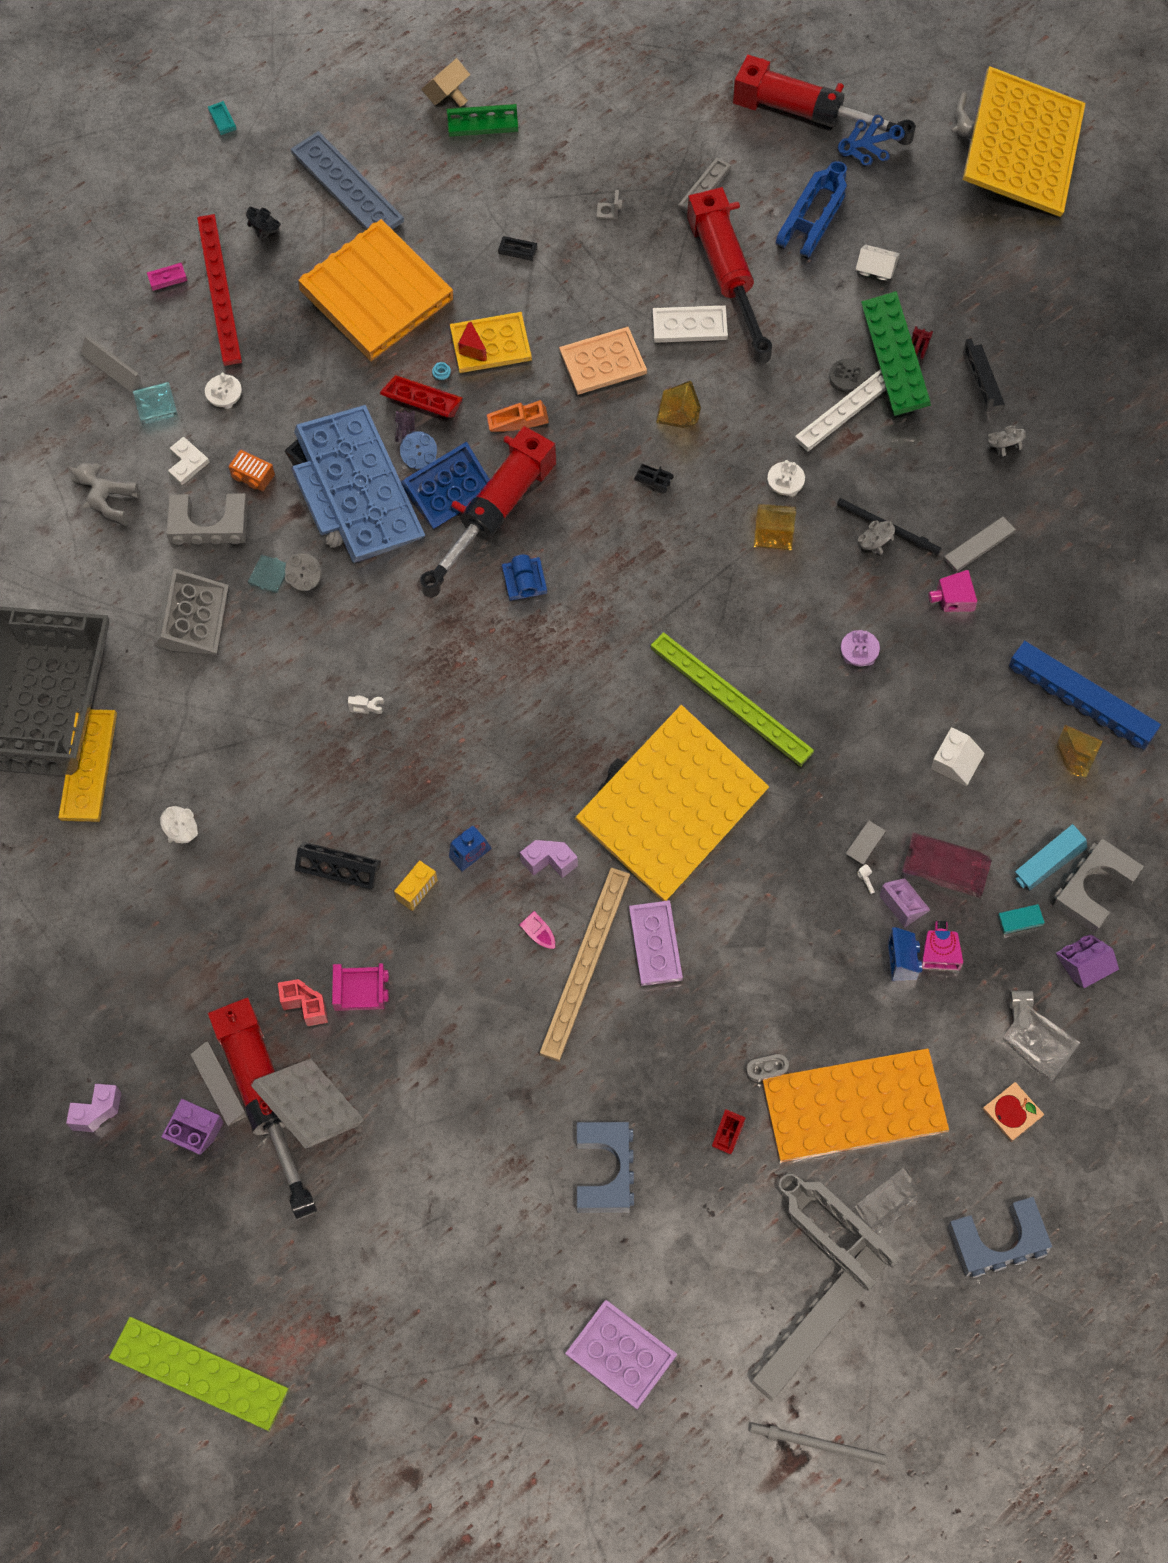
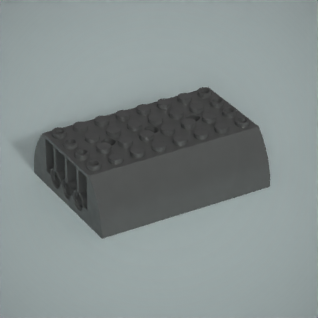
M0 606V771L65 776L72 775L77 770L110 624L108 615ZM52 662H57V663H58L55 668H53V669H49V668H48V665H49L50 663H52ZM43 697H49V701L47 703H40V700ZM79 713L76 727H74L75 715ZM73 731H75V733H74V738H73V742H72V745H71L72 733H73ZM36 732L41 733L39 738H33L32 735Z

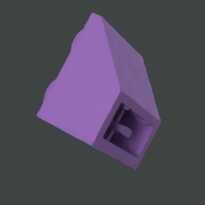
M1091 934L1056 952L1058 959L1071 979L1083 988L1119 970L1113 948Z
M181 1099L161 1138L201 1155L214 1142L224 1122L220 1115Z

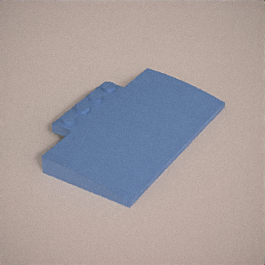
M366 405L296 425L294 433L308 462L292 466L291 470L320 535L339 530L353 563L389 552L425 537L424 531Z

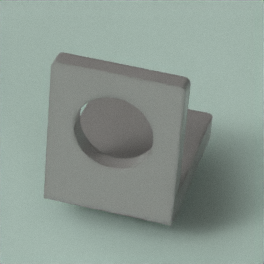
M615 190L614 203H598L597 219H618V211H622V199H619V190ZM607 207L611 209V212L603 214L601 210Z

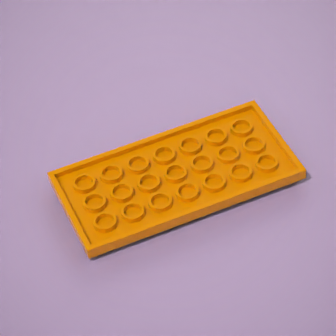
M929 1048L784 1074L762 1080L780 1163L949 1131Z

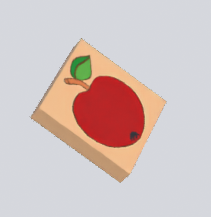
M1016 1082L982 1109L1011 1142L1044 1116V1113Z

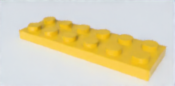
M90 709L77 770L72 775H65L58 817L60 821L100 822L117 717L115 710ZM79 713L75 715L74 727H76ZM73 731V733H72L71 745H72V742H73V738H74V733H75V731Z

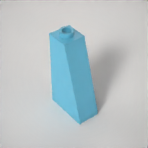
M1072 824L1015 871L1017 876L1015 880L1022 888L1033 889L1088 848L1087 839Z

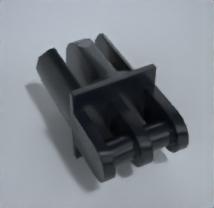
M642 463L634 480L653 487V491L658 490L665 493L667 491L666 487L670 485V480L673 479L674 475L662 470L661 466L659 469Z

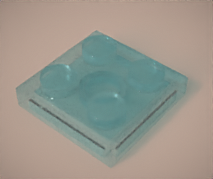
M169 382L133 391L142 425L178 416Z

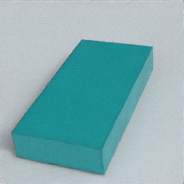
M224 101L208 106V111L220 135L237 130Z
M1039 904L998 914L1004 934L1044 926L1045 924Z

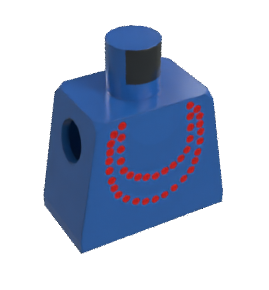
M471 826L451 842L449 858L463 872L492 848L483 835L474 826Z

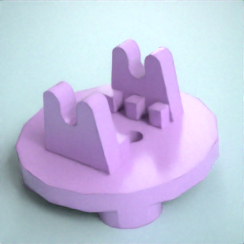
M856 630L848 633L843 638L840 649L847 664L867 666L874 664L879 655L880 646L879 641L873 634L863 630Z

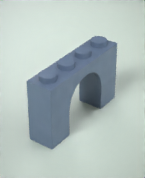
M577 1122V1149L607 1150L618 1159L620 1164L619 1174L611 1183L604 1186H577V1213H630V1206H634V1193H630L629 1184H634V1171H629V1163H633V1150H629V1142H633V1129H629V1122Z
M1034 1197L1014 1202L1009 1209L1018 1230V1243L1016 1247L1006 1252L993 1251L983 1244L971 1215L950 1221L948 1229L966 1277L970 1275L973 1278L985 1275V1271L990 1269L996 1272L1005 1269L1007 1264L1013 1262L1014 1265H1020L1027 1262L1026 1258L1035 1256V1259H1040L1048 1255L1047 1252L1052 1248V1244Z

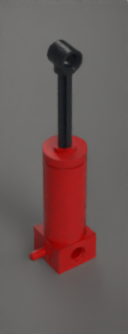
M723 187L688 195L687 219L694 237L700 236L722 295L727 298L736 297L753 340L751 343L753 359L761 364L766 363L771 359L772 342L763 337L746 295L753 287L754 280L729 219L730 211L739 209L740 203L738 201L729 203Z

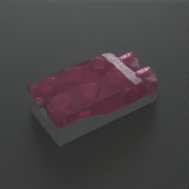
M913 832L900 878L980 901L992 860L981 852Z

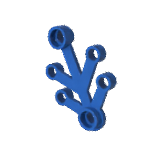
M875 115L862 139L855 141L859 133L867 128V123L864 120H858L850 136L839 142L838 151L843 156L853 155L863 165L870 166L873 162L872 157L868 154L864 155L857 150V148L864 147L877 155L881 161L886 162L890 158L889 152L881 150L873 144L890 139L899 141L904 137L905 131L901 126L894 125L890 128L889 132L872 136L876 129L884 123L883 117ZM880 118V123L876 124V119ZM860 123L864 124L862 128H859ZM897 131H900L901 134L898 137H896L895 133ZM846 145H850L849 150H845ZM886 153V157L882 159L881 155ZM869 157V162L865 163V158Z

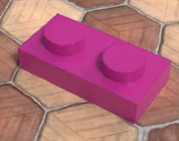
M182 263L147 272L153 291L187 281Z

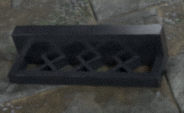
M972 338L966 339L963 353L985 411L990 412L1003 409L1005 403L982 344L974 346Z
M303 842L297 850L294 870L373 889L376 872L380 869L381 860ZM302 857L309 858L313 865L309 868L301 866ZM323 862L329 863L333 870L324 872L319 864ZM346 867L352 875L344 877L338 869ZM361 872L371 873L370 881H362L358 874Z

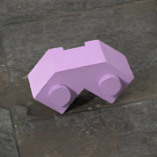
M535 840L520 852L521 862L533 876L548 864L554 868L561 878L578 867V857L565 842Z
M95 1084L91 1104L70 1103L66 1124L73 1131L94 1132L100 1127L99 1125L118 1113L121 1091L116 1085Z

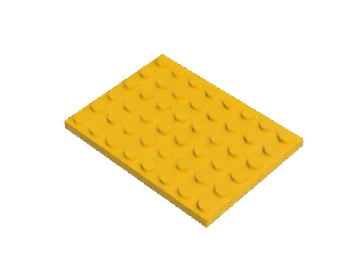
M989 66L986 71L962 180L1061 217L1065 209L1086 103Z
M680 705L574 819L662 901H666L763 795L769 786L685 707Z

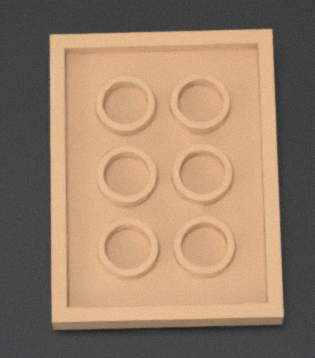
M629 327L559 347V352L577 395L647 374V368Z

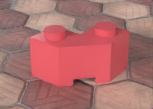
M299 979L278 983L280 1003L283 1010L302 1007L307 1026L328 1023L325 1001L320 993L312 990Z

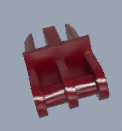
M915 326L911 340L913 345H915L916 356H918L920 348H923L920 360H923L933 331L928 332L924 328L921 330Z

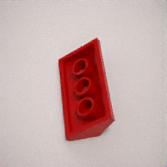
M397 375L380 391V395L445 417H454L463 400V397Z

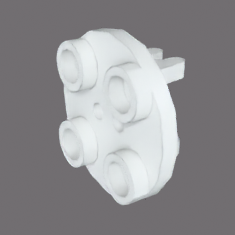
M224 373L212 378L205 387L207 401L214 406L225 409L231 408L240 399L242 394V387L238 379Z
M785 460L784 462L777 463L768 472V487L771 491L780 495L793 497L804 486V472L795 462L792 463Z
M172 806L162 812L160 823L164 833L169 837V843L173 841L181 844L189 843L198 835L197 824L190 809Z

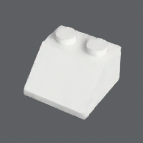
M865 244L860 250L856 270L860 271L859 274L870 276V274L877 275V279L887 281L888 278L891 279L893 277L900 253Z
M951 727L933 759L931 769L967 787L985 753L969 735Z

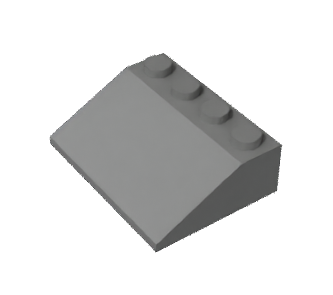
M173 568L166 578L154 646L171 651L216 655L229 585Z

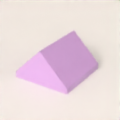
M905 878L887 882L882 886L880 898L904 928L930 911L929 907Z

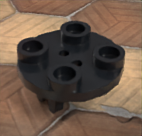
M250 206L246 211L247 225L259 228L257 234L259 238L263 237L266 239L270 233L278 231L281 223L270 215L271 212L268 209H257Z

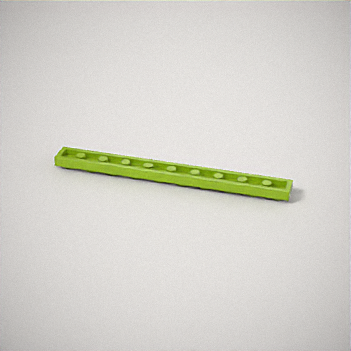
M663 632L651 644V649L800 767L814 753L810 746Z

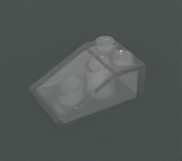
M1028 1005L1025 1006L1002 1038L1036 1072L1050 1082L1054 1081L1080 1044L1079 1041Z

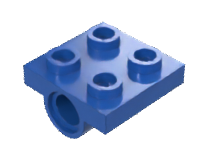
M523 554L515 556L510 563L502 564L509 601L547 594L540 557L530 559V556Z

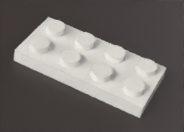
M726 305L653 308L654 343L727 340Z

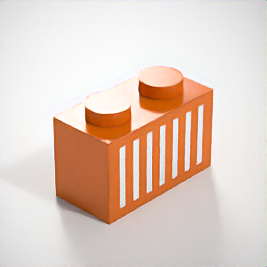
M241 449L228 466L231 477L234 480L242 481L252 489H259L261 491L265 490L275 475L272 464Z

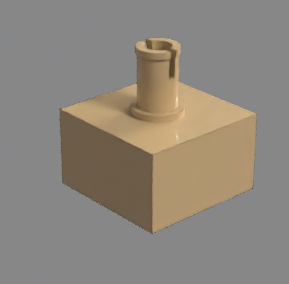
M456 58L421 90L434 105H437L446 96H451L460 108L468 100L458 88L470 76V73Z

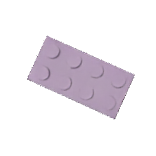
M670 900L629 906L641 986L683 981Z

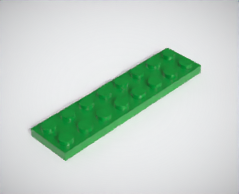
M897 291L861 301L894 416L931 406Z

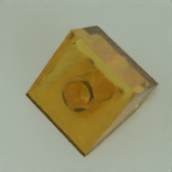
M1065 725L1056 746L1067 770L1076 776L1086 778L1103 741Z

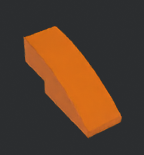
M541 400L525 406L522 403H518L487 414L489 430L491 432L521 430L523 426L532 428L549 423L546 407Z

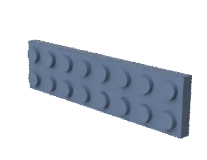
M319 131L291 148V154L365 230L372 223L378 222L380 219L392 230L404 222V217Z

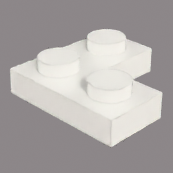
M184 437L170 447L171 453L180 461L169 469L168 472L181 486L210 463L209 459Z

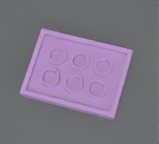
M607 1300L604 1301L565 1353L568 1358L636 1410L639 1409L677 1357V1353Z

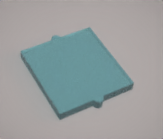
M261 555L248 580V584L257 586L261 590L265 589L278 593L285 579L286 563L278 560V558Z

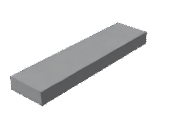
M716 157L678 204V209L687 213L688 195L715 189L731 170V165Z
M1002 517L947 554L944 560L957 573L1013 535L1016 529Z

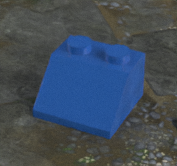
M892 927L888 939L892 981L917 980L919 973H922V961L918 960L917 953H920L919 940L916 941L915 933Z

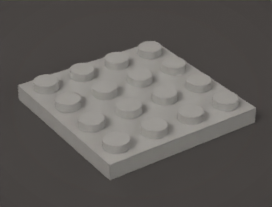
M311 1059L258 1078L251 1085L305 1149L360 1126L364 1120Z

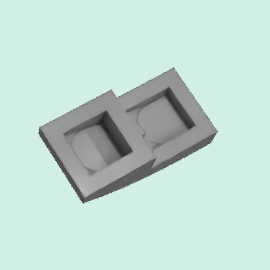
M868 821L846 854L864 865L887 831Z

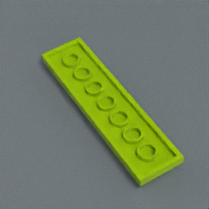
M129 1317L109 1356V1359L268 1432H270L289 1392V1388L132 1317Z

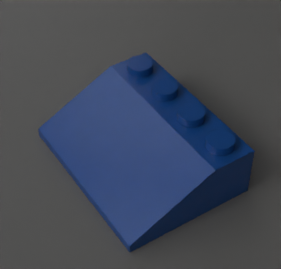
M465 442L405 478L401 483L411 502L432 529L460 513L452 508L453 501H457L467 507L490 479L469 444Z

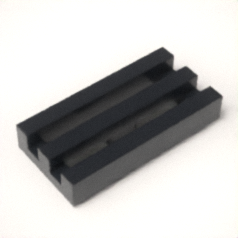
M503 236L498 248V254L533 261L536 253L535 250H537L538 246L534 242Z

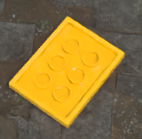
M522 312L450 324L459 373L532 361ZM468 322H472L486 348V361L459 354L458 343Z

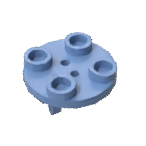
M415 431L406 435L402 440L400 455L403 462L409 467L422 469L435 461L437 445L428 433Z

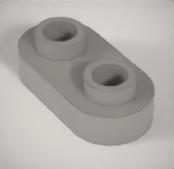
M780 1054L754 1059L748 1063L746 1073L750 1080L760 1082L764 1079L786 1074L789 1062L785 1056ZM779 1064L781 1066V1069L776 1070L774 1068V1065ZM759 1069L761 1073L757 1075L753 1070Z

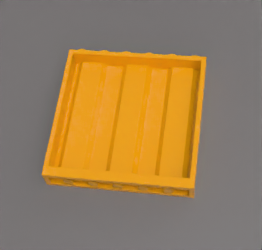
M382 219L372 223L367 230L359 233L351 242L345 243L340 250L330 254L325 261L318 263L313 270L303 274L298 280L300 291L370 361H373L453 300V289Z

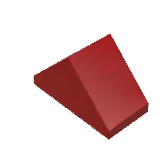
M468 322L458 343L459 354L486 361V348L472 322Z
M725 1109L712 1147L732 1154L743 1130L746 1117Z

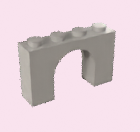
M245 493L226 494V507L223 518L215 525L201 527L191 522L192 503L189 494L169 495L166 534L170 544L246 543L248 501Z
M1101 839L1098 844L1094 842L1088 851L1089 857L1081 859L1076 867L1079 869L1077 873H1071L1065 881L1068 884L1065 889L1060 888L1055 894L1054 898L1056 901L1053 905L1094 935L1105 922L1110 912L1088 897L1084 890L1083 880L1089 875L1100 873L1110 876L1129 889L1144 868L1143 865L1104 839Z

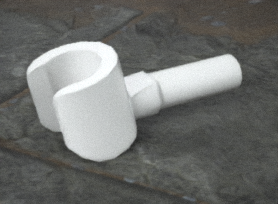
M865 864L858 870L857 875L864 881L870 894H873L875 891L868 878L872 871Z

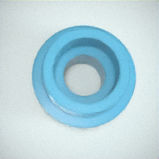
M439 362L433 367L432 373L436 379L445 380L450 376L451 369L446 363Z

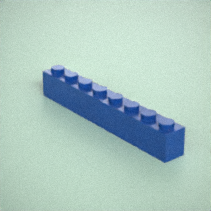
M1025 640L1011 658L1009 667L1015 673L1027 677L1033 684L1040 685L1049 694L1061 698L1067 705L1074 706L1083 715L1095 719L1098 724L1108 727L1117 736L1124 737L1137 748L1145 750L1161 726L1157 721Z

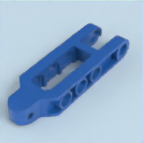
M839 161L832 162L826 170L813 174L776 238V245L785 248L794 232L799 230L808 234L800 254L808 258L811 256L846 196L845 189L847 184L845 179L847 166ZM827 189L834 192L830 196L828 205L823 208L819 220L812 223L803 219L819 190Z

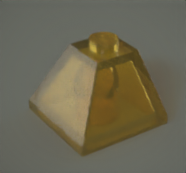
M691 381L663 391L656 419L657 423L681 428L698 423L701 406Z

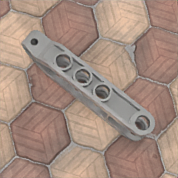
M786 1174L780 1179V1192L782 1197L789 1203L791 1220L864 1289L869 1291L877 1283L876 1280H873L862 1269V1265L854 1258L865 1246L891 1268L900 1261L899 1255L821 1182H804L794 1174ZM810 1201H819L859 1238L848 1251L843 1247L840 1248L831 1240L827 1232L824 1233L815 1225L812 1218L809 1219L802 1213V1209Z

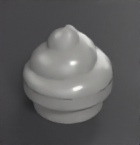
M339 530L330 532L326 536V545H330L331 548H336L344 543Z

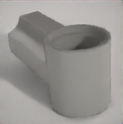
M1011 990L1009 1004L1010 1009L1013 1011L1014 1031L1018 1033L1032 1032L1033 991Z

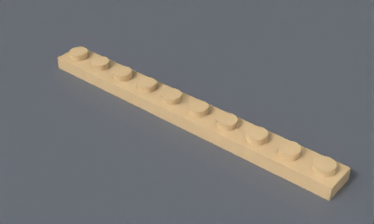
M611 868L542 1045L540 1056L560 1062L630 879L629 873Z

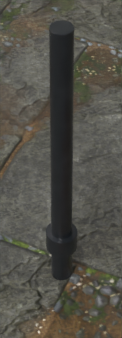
M842 498L837 502V505L871 522L879 521L880 523L886 521ZM894 525L895 534L916 543L917 547L923 550L926 548L938 555L941 552L942 548L929 542V539L923 536L919 537Z

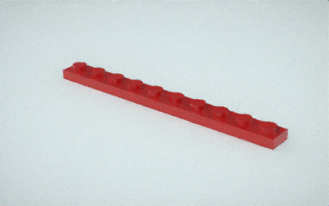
M215 214L197 217L223 364L228 366L242 363Z

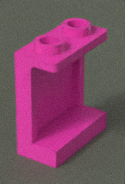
M379 963V967L342 968L341 964H333L332 1005L334 1010L385 1009V1002L389 1001L388 989L385 990V982H389V972L385 970L384 964Z

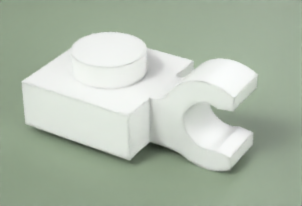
M360 695L355 697L349 696L348 698L350 712L369 714V712L382 713V708L376 707L377 704H384L382 697H375L371 701Z

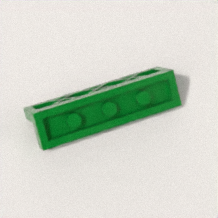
M517 104L447 109L449 137L518 132ZM513 111L514 114H505L504 112ZM489 112L495 113L494 115H487ZM470 114H477V116L474 117L469 116ZM451 115H460V117L451 118Z

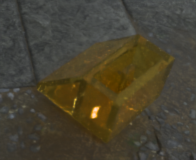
M758 504L754 547L792 550L796 507Z

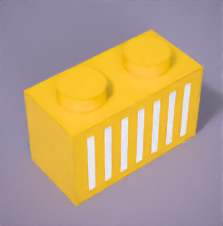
M419 860L394 890L396 900L413 911L438 881L436 871Z

